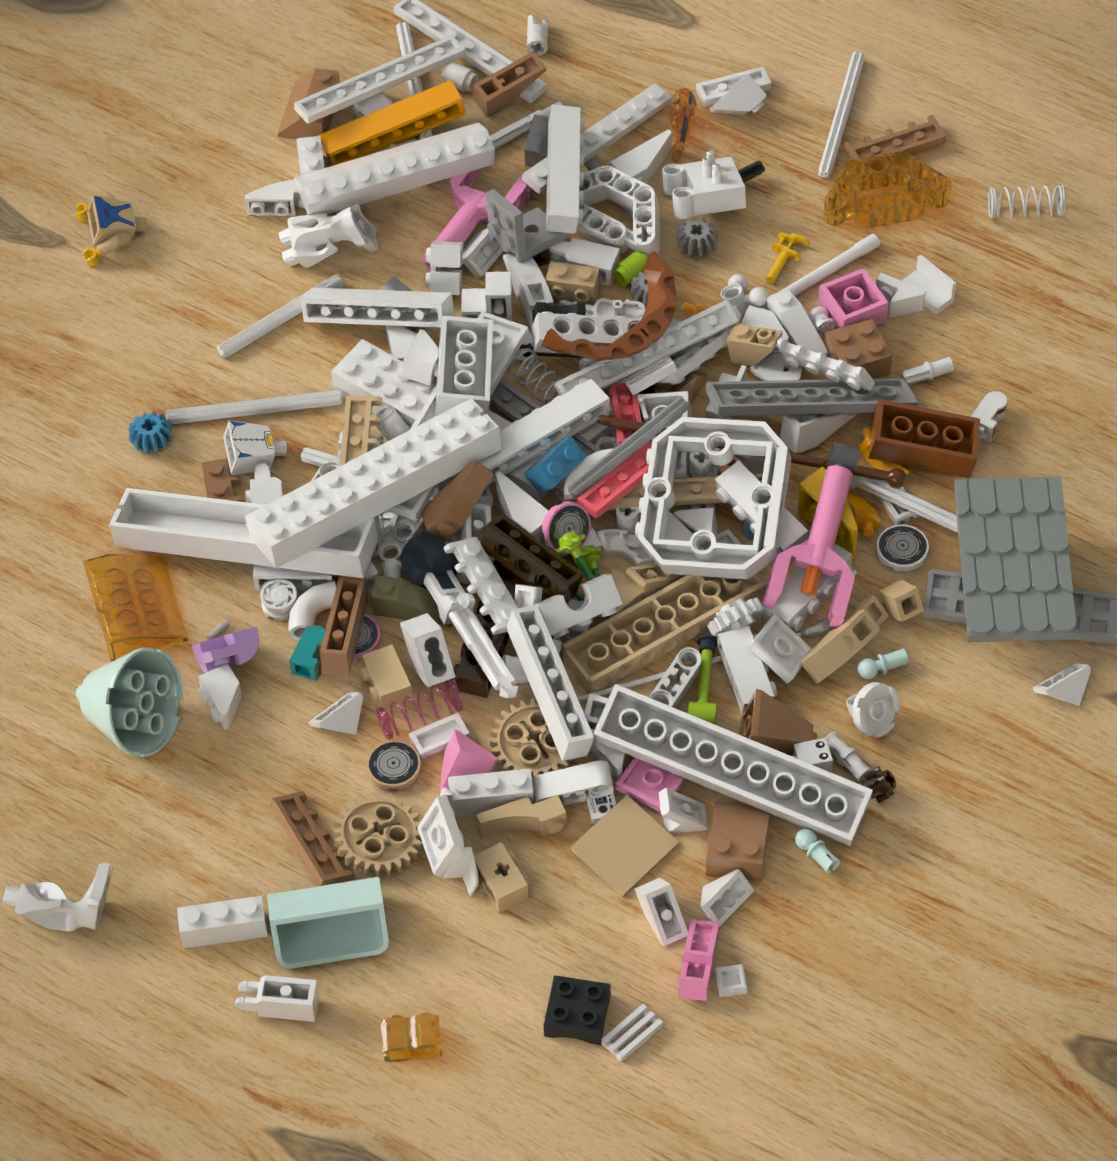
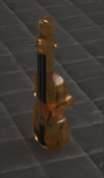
M687 88L676 90L673 101L676 110L669 113L672 128L677 133L675 144L672 146L674 151L671 159L674 162H679L682 159L681 153L685 148L686 135L690 134L691 119L695 117L697 109L696 98L693 92Z

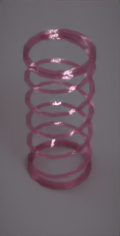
M452 679L445 681L444 694L440 688L432 685L430 689L431 700L425 692L419 690L417 704L411 697L405 696L403 702L404 711L397 702L392 701L390 704L391 717L383 707H377L376 715L385 737L389 740L393 739L392 726L396 735L399 736L393 716V704L400 709L409 729L413 730L407 713L406 698L413 703L422 719L423 725L426 726L420 705V693L427 698L437 720L440 719L434 703L433 688L440 692L451 715H453V711L449 704L447 692L454 708L458 712L463 711V701L455 682Z

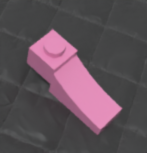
M691 919L679 978L678 997L707 1001L719 933V922Z

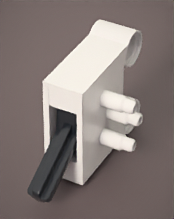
M709 150L707 151V157L703 158L702 161L664 166L662 168L664 193L673 197V214L678 219H689L698 215L746 208L744 183L765 172V167L761 161H756L737 170L732 157L716 159L714 151Z

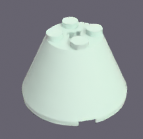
M144 647L136 649L89 673L83 684L78 686L76 698L80 702V708L86 720L92 723L118 748L132 756L146 757L160 751L173 736L180 720V716H177L179 700H183V686L180 673L172 658L162 650Z

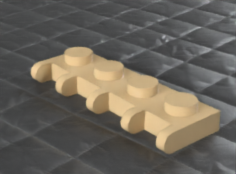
M346 396L340 466L369 452V448L379 446L378 439L370 438L371 426L381 424L380 417L372 416L373 406L382 405V397Z

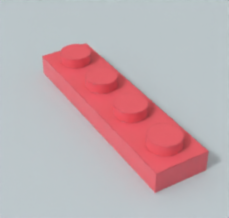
M624 383L611 385L609 393L613 417L642 423L637 394L632 395ZM615 428L617 446L635 432Z
M650 442L644 444L577 498V504L581 505L596 519L643 482V475L648 473L649 464L646 461L647 450L652 448V444Z

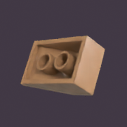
M716 801L708 841L706 875L722 877L736 869H740L747 880L762 881L770 813L748 804Z

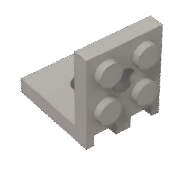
M492 189L485 193L487 203L485 209L488 213L489 223L487 227L490 232V239L493 242L498 240L502 245V249L507 254L510 252L514 253L518 263L567 239V233L546 231V213L538 207L523 214L496 190Z

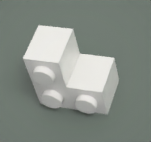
M486 272L485 288L462 289V317L478 318L483 311L513 322L511 272Z

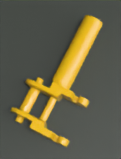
M781 232L778 234L779 241L772 245V249L779 253V256L766 277L768 283H775L787 260L792 261L794 256L796 261L800 260L801 255L790 248L792 245L800 246L802 242L807 247L809 240L806 237L795 233L789 235Z

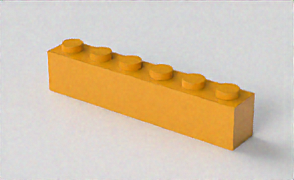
M449 80L322 133L319 136L323 150L331 166L385 149L389 147V144H397L466 115L459 92L452 80Z

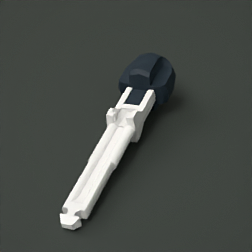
M421 533L411 537L401 553L402 568L410 582L430 592L438 605L439 615L444 625L450 624L452 621L494 689L501 691L499 695L504 698H515L518 686H515L516 681L473 612L476 600L472 594L465 593L455 577L457 574L455 566L459 563L453 553L447 554L445 552L444 546L446 544L438 535Z

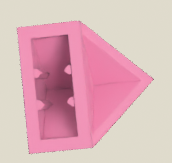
M454 730L444 752L439 795L442 788L445 787L449 790L448 777L491 773L496 766L498 758L459 730Z

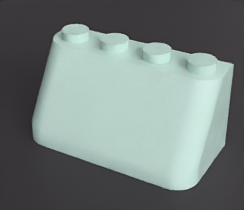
M379 877L267 895L276 960L283 968L293 969L379 955L388 948L389 938Z

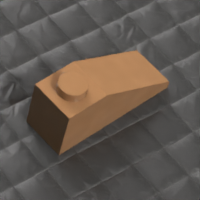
M532 51L473 85L474 101L486 117H489L508 106L538 79L547 68Z
M474 459L424 507L421 516L427 531L433 535H438L446 542L464 525L491 480L493 472Z

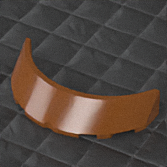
M655 251L649 254L644 265L648 283V301L644 315L638 324L609 346L599 347L587 339H577L570 342L563 339L551 328L545 335L542 347L562 354L600 360L625 358L648 349L652 343L657 342L663 336L674 316L677 297L672 268Z

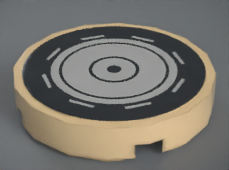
M391 740L377 745L368 755L366 762L369 779L375 786L386 791H390V789H397L399 791L408 788L415 783L421 772L419 753L412 745L404 741Z

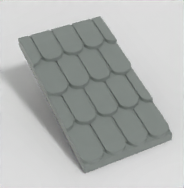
M1061 477L955 479L954 493L968 642L1076 640L1077 621Z

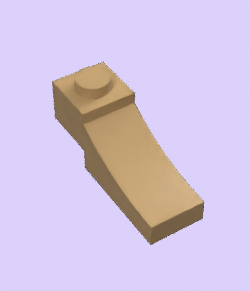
M558 795L532 804L529 797L526 796L476 815L477 828L482 838L501 832L520 830L540 832L541 836L558 833L567 827L566 811Z

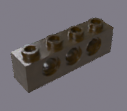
M503 513L486 525L480 541L486 553L530 586L541 587L542 595L547 599L555 595H563L567 603L576 596L584 573Z

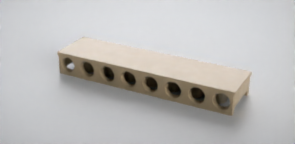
M757 573L748 580L687 575L562 644V661L588 694L607 689L709 632L710 630L707 625L717 617L715 613L719 612L723 606L740 598H743L746 602L757 597L762 602L768 582L762 580Z

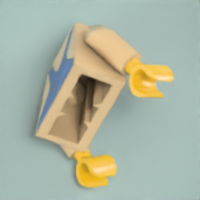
M93 195L89 206L86 203H79L76 208L78 221L81 223L89 221L93 246H97V249L89 247L84 250L83 255L89 267H95L99 264V256L101 254L104 256L116 248L130 244L135 231L145 232L147 229V218L134 216L130 202L117 200L109 195L105 197Z

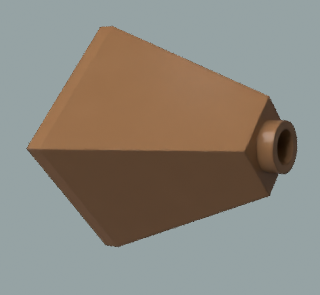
M759 689L755 690L741 716L739 735L789 756L793 755L794 744L817 739V733L813 732V724Z

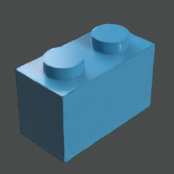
M569 436L556 442L523 475L540 494L554 488L586 457V454L574 439Z

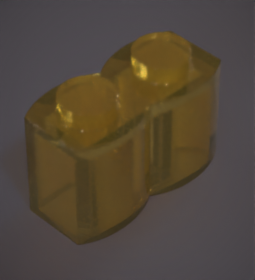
M424 1012L411 1018L392 1015L387 1019L381 1020L384 1061L402 1062L411 1059L423 1060L442 1056L438 1015Z

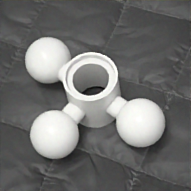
M735 274L730 277L728 286L722 289L720 295L723 301L729 300L740 320L738 324H740L742 316L745 315L748 309V303L756 307H762L767 303L769 294L766 289L755 287L749 294L745 295L744 292L748 286L747 279L743 275Z

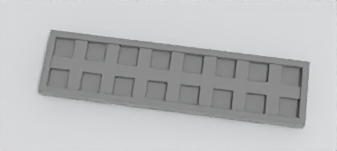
M937 569L929 570L922 618L966 624L962 573ZM1073 589L1077 621L1076 640L1117 645V595Z

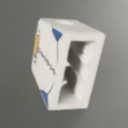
M228 421L223 438L231 475L253 473L256 465L261 463L267 464L271 469L275 456L286 455V441L272 440L271 431L268 426Z

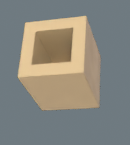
M902 579L879 590L885 611L900 622L924 611L918 588Z

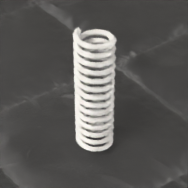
M227 619L223 620L206 638L208 640L216 638L230 625Z

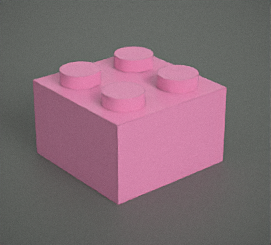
M864 268L820 285L819 306L825 307L829 312L828 317L834 319L836 322L835 329L868 319H873L876 326L887 322L888 301Z

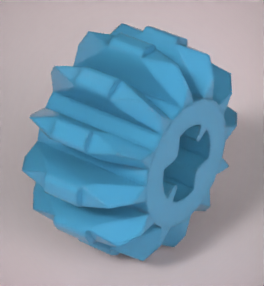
M143 411L142 417L134 416V422L129 423V440L137 451L143 450L146 455L150 450L157 453L158 448L166 449L167 442H171L172 427L164 414L157 416V413L153 411L150 415H147Z

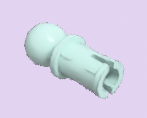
M904 648L885 655L877 654L876 661L870 658L860 661L857 667L858 674L864 679H872L880 670L885 675L889 670L909 665V659Z
M801 829L796 834L795 842L797 846L802 850H808L807 856L810 859H814L827 874H830L831 870L835 871L838 868L840 860L825 847L823 840L817 841L814 831Z

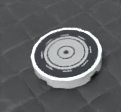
M906 524L886 528L878 537L876 542L877 557L884 566L887 567L888 565L894 571H913L920 568L928 557V539L916 527Z

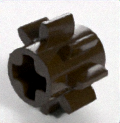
M877 766L863 775L865 780L862 781L861 785L873 790L871 799L876 798L877 802L881 803L894 795L893 789L896 788V781L889 770L881 771V768Z

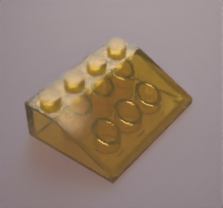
M107 554L83 561L111 662L139 648L160 649L189 641L163 556Z

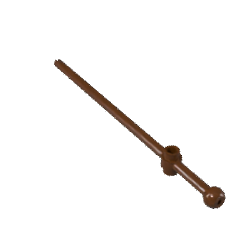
M606 415L598 416L599 420H597L600 425L636 432L646 424ZM667 427L664 428L661 432H659L656 436H658V435L661 434L664 430H666ZM722 445V446H718V447H716V448L724 449L725 446ZM790 452L791 463L814 468L823 467L826 470L830 466L827 465L829 454L823 459ZM856 465L854 472H852L855 476L888 482V485L894 489L903 487L906 474L899 468H894L888 472Z

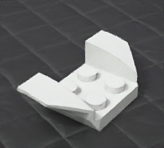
M444 787L441 790L440 796L435 799L417 829L433 874L439 877L442 876L445 879L463 877L468 894L472 896L479 882L472 848L464 847L463 834L455 820L453 796Z

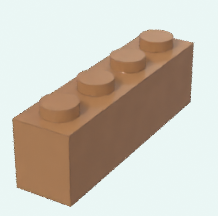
M339 575L320 650L323 675L350 676L368 602L366 577L356 578Z

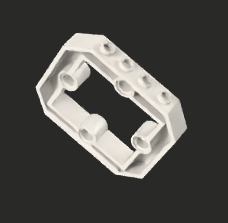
M681 417L655 437L652 441V448L647 450L646 461L649 464L648 473L643 475L645 494L639 501V512L642 514L640 522L636 523V538L639 539L642 547L665 574L750 579L772 562L779 553L792 459L788 447L766 422ZM718 446H725V448L719 452L714 451V449ZM678 451L707 453L711 462L719 466L730 463L734 455L765 456L762 484L754 486L749 495L750 502L757 514L753 545L718 543L714 534L709 530L695 532L690 541L665 539L669 509L672 508L676 501V495L672 487ZM666 491L664 496L655 497L658 492ZM770 498L768 503L759 504L761 499ZM703 544H711L707 550H699Z

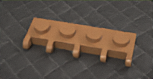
M934 115L927 117V123L916 126L912 121L908 123V129L894 133L890 128L886 130L887 136L872 140L870 136L864 137L865 143L852 146L850 142L844 143V148L856 169L860 171L946 143L947 136Z
M228 458L202 462L207 498L245 502L243 496H233L232 486L240 485L241 477L238 475L230 476Z
M302 791L272 798L270 803L272 810L318 886L343 883L355 877L352 870H343L339 863L343 857L338 856V851L332 852L326 842L331 837L328 830L320 831L314 820L318 818L316 810L307 811L302 803L307 799L305 792Z

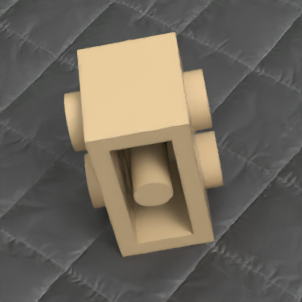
M550 261L545 281L554 301L567 300L595 305L600 289L599 268Z

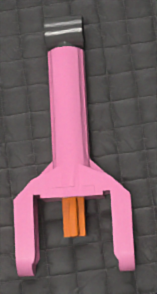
M836 442L833 443L827 463L830 466L827 467L809 538L805 542L781 552L774 559L762 606L770 609L774 608L777 599L781 596L789 563L792 562L793 566L806 569L800 592L807 596L816 595L821 574L830 577L838 576L828 619L829 626L838 628L843 624L855 576L846 561L838 555L834 544L851 484L852 472H854L859 459L860 449Z

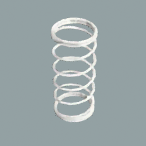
M1057 185L1051 200L1048 187L1043 186L1038 202L1037 193L1033 186L1029 187L1027 191L1026 201L1024 200L1021 188L1018 186L1014 191L1011 202L1010 193L1004 187L1000 194L999 205L995 188H990L988 192L989 217L995 219L997 211V217L1000 219L1002 196L1004 190H1006L1011 218H1013L1015 196L1019 189L1023 202L1024 217L1026 218L1031 188L1035 195L1038 217H1040L1041 198L1044 188H1046L1048 193L1051 217H1053L1056 190L1058 215L1060 217L1064 216L1066 211L1065 188L1063 185Z
M523 349L515 354L508 366V372L512 376L517 377L520 384L526 385V389L534 393L535 398L543 401V404L546 405V400H550L558 394L556 392L553 396L545 399L548 391L555 382L561 379L554 381L556 372L549 371L545 373L547 364L540 363L536 365L538 355L532 349ZM531 352V356L523 361L518 372H512L514 362L522 354ZM528 359H530L528 364L523 369H521L525 362ZM545 365L541 375L535 380L528 382L533 371L538 366ZM530 372L527 377L526 383L522 382L519 376H523ZM553 373L552 380L544 388L537 391L541 380L547 374ZM539 379L535 391L530 390L528 384H532ZM548 387L544 398L540 399L537 396V392H541Z

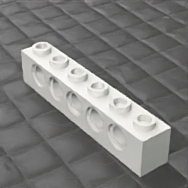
M537 313L532 325L534 352L558 353L542 347L545 335L551 328L567 341L587 339L596 346L606 347L638 324L642 318H628L626 316L604 317L599 314L587 316L576 313ZM672 319L669 327L682 321ZM687 349L670 356V358L675 360Z

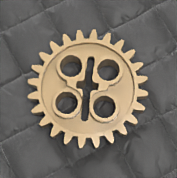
M531 698L530 705H526L523 700H520V708L510 704L511 713L502 710L501 718L503 720L495 719L496 728L491 729V736L494 738L490 739V747H493L492 755L498 758L497 766L504 765V771L531 769V776L534 778L540 774L559 770V768H568L567 762H574V759L562 761L557 748L547 745L549 742H554L540 707L536 705L534 698ZM536 721H542L545 723L542 726L533 725V723ZM521 723H525L528 730ZM514 734L522 736L518 740H513L509 738L511 735ZM541 751L548 757V759H545L542 756ZM528 755H533L537 757L535 760L527 761L524 759Z
M381 792L378 793L376 799H372V796L367 793L366 801L356 797V805L348 802L347 811L340 810V819H335V828L333 829L334 847L339 848V857L345 856V865L354 862L355 872L362 867L364 868L365 876L369 874L370 870H373L376 877H379L380 871H384L389 877L390 871L393 868L396 872L401 873V864L409 868L411 859L416 860L418 851L422 849V840L417 829L420 824L418 821L419 814L418 812L411 813V804L402 807V798L393 802L392 794H390L385 800L382 799ZM379 817H387L389 819L381 820ZM362 828L364 831H356L354 829ZM400 838L402 841L397 842L392 839ZM370 849H375V850H377L378 852H376V853H371V852H368V850H370Z

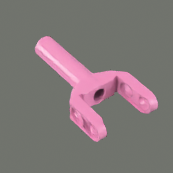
M481 168L450 178L451 195L458 211L435 241L463 242L464 244L480 222L489 223L488 213L485 209L487 204L486 194L480 190L470 188L479 177ZM523 175L518 178L504 197L520 211L534 193V190L522 181ZM425 253L422 257V261L425 264V266L429 270H431L430 263L426 262ZM437 267V269H445V268H446V267Z

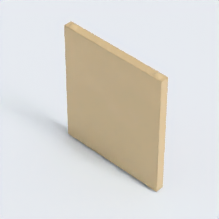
M626 795L570 847V850L620 896L624 897L679 844V841L635 803L631 797Z

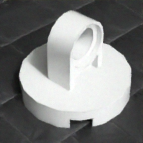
M872 682L865 685L858 694L846 700L849 714L853 717L857 730L863 735L881 737L894 727L895 722L892 721L895 712L899 713L900 703L899 697L892 687L884 683Z

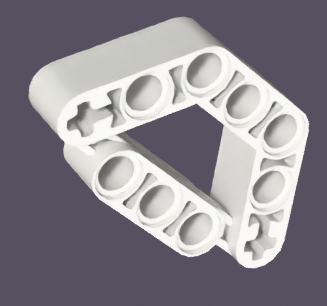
M601 166L585 172L583 186L579 187L580 191H584L582 206L579 205V209H583L582 224H577L576 233L594 243L619 248L620 253H624L631 248L637 252L644 253L647 257L652 251L658 254L660 250V206L654 189L612 166ZM610 199L633 211V231L626 228L623 223L589 205Z

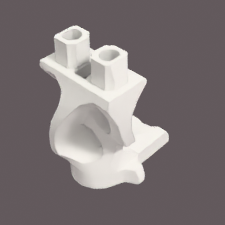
M358 204L346 208L331 217L326 213L290 217L287 220L289 228L279 232L281 243L285 247L292 245V248L282 253L284 262L289 266L300 263L305 269L338 252V247L334 245L338 241H351L356 246L364 247L369 252L379 249L376 240L377 229L363 216Z
M106 862L98 865L90 888L79 902L68 899L64 891L57 884L42 882L22 884L21 887L6 886L2 903L16 906V913L27 917L45 928L59 931H74L78 928L86 927L96 930L106 905L113 867H111L110 863Z

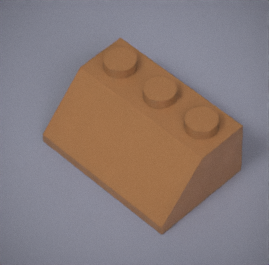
M315 68L294 82L278 131V137L290 139L313 137L329 130L334 113L307 124L294 110V103L340 83L339 71Z

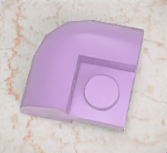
M256 626L191 645L200 668L204 673H207L226 663L233 667L250 660L258 648V629Z

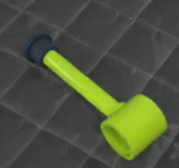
M701 635L697 639L699 653L702 658L698 701L689 702L688 714L716 725L717 704L709 702L712 655L715 654L718 638L713 635Z

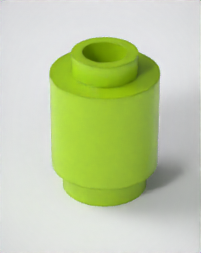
M635 251L617 264L613 274L618 283L622 286L632 285L633 278H636L639 272L645 273L644 265L648 257L644 253Z

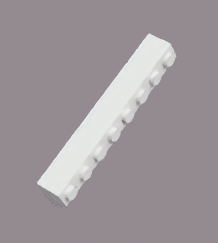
M478 122L294 177V181L308 215L318 213L331 214L356 204L361 205L494 165L495 148L487 129Z

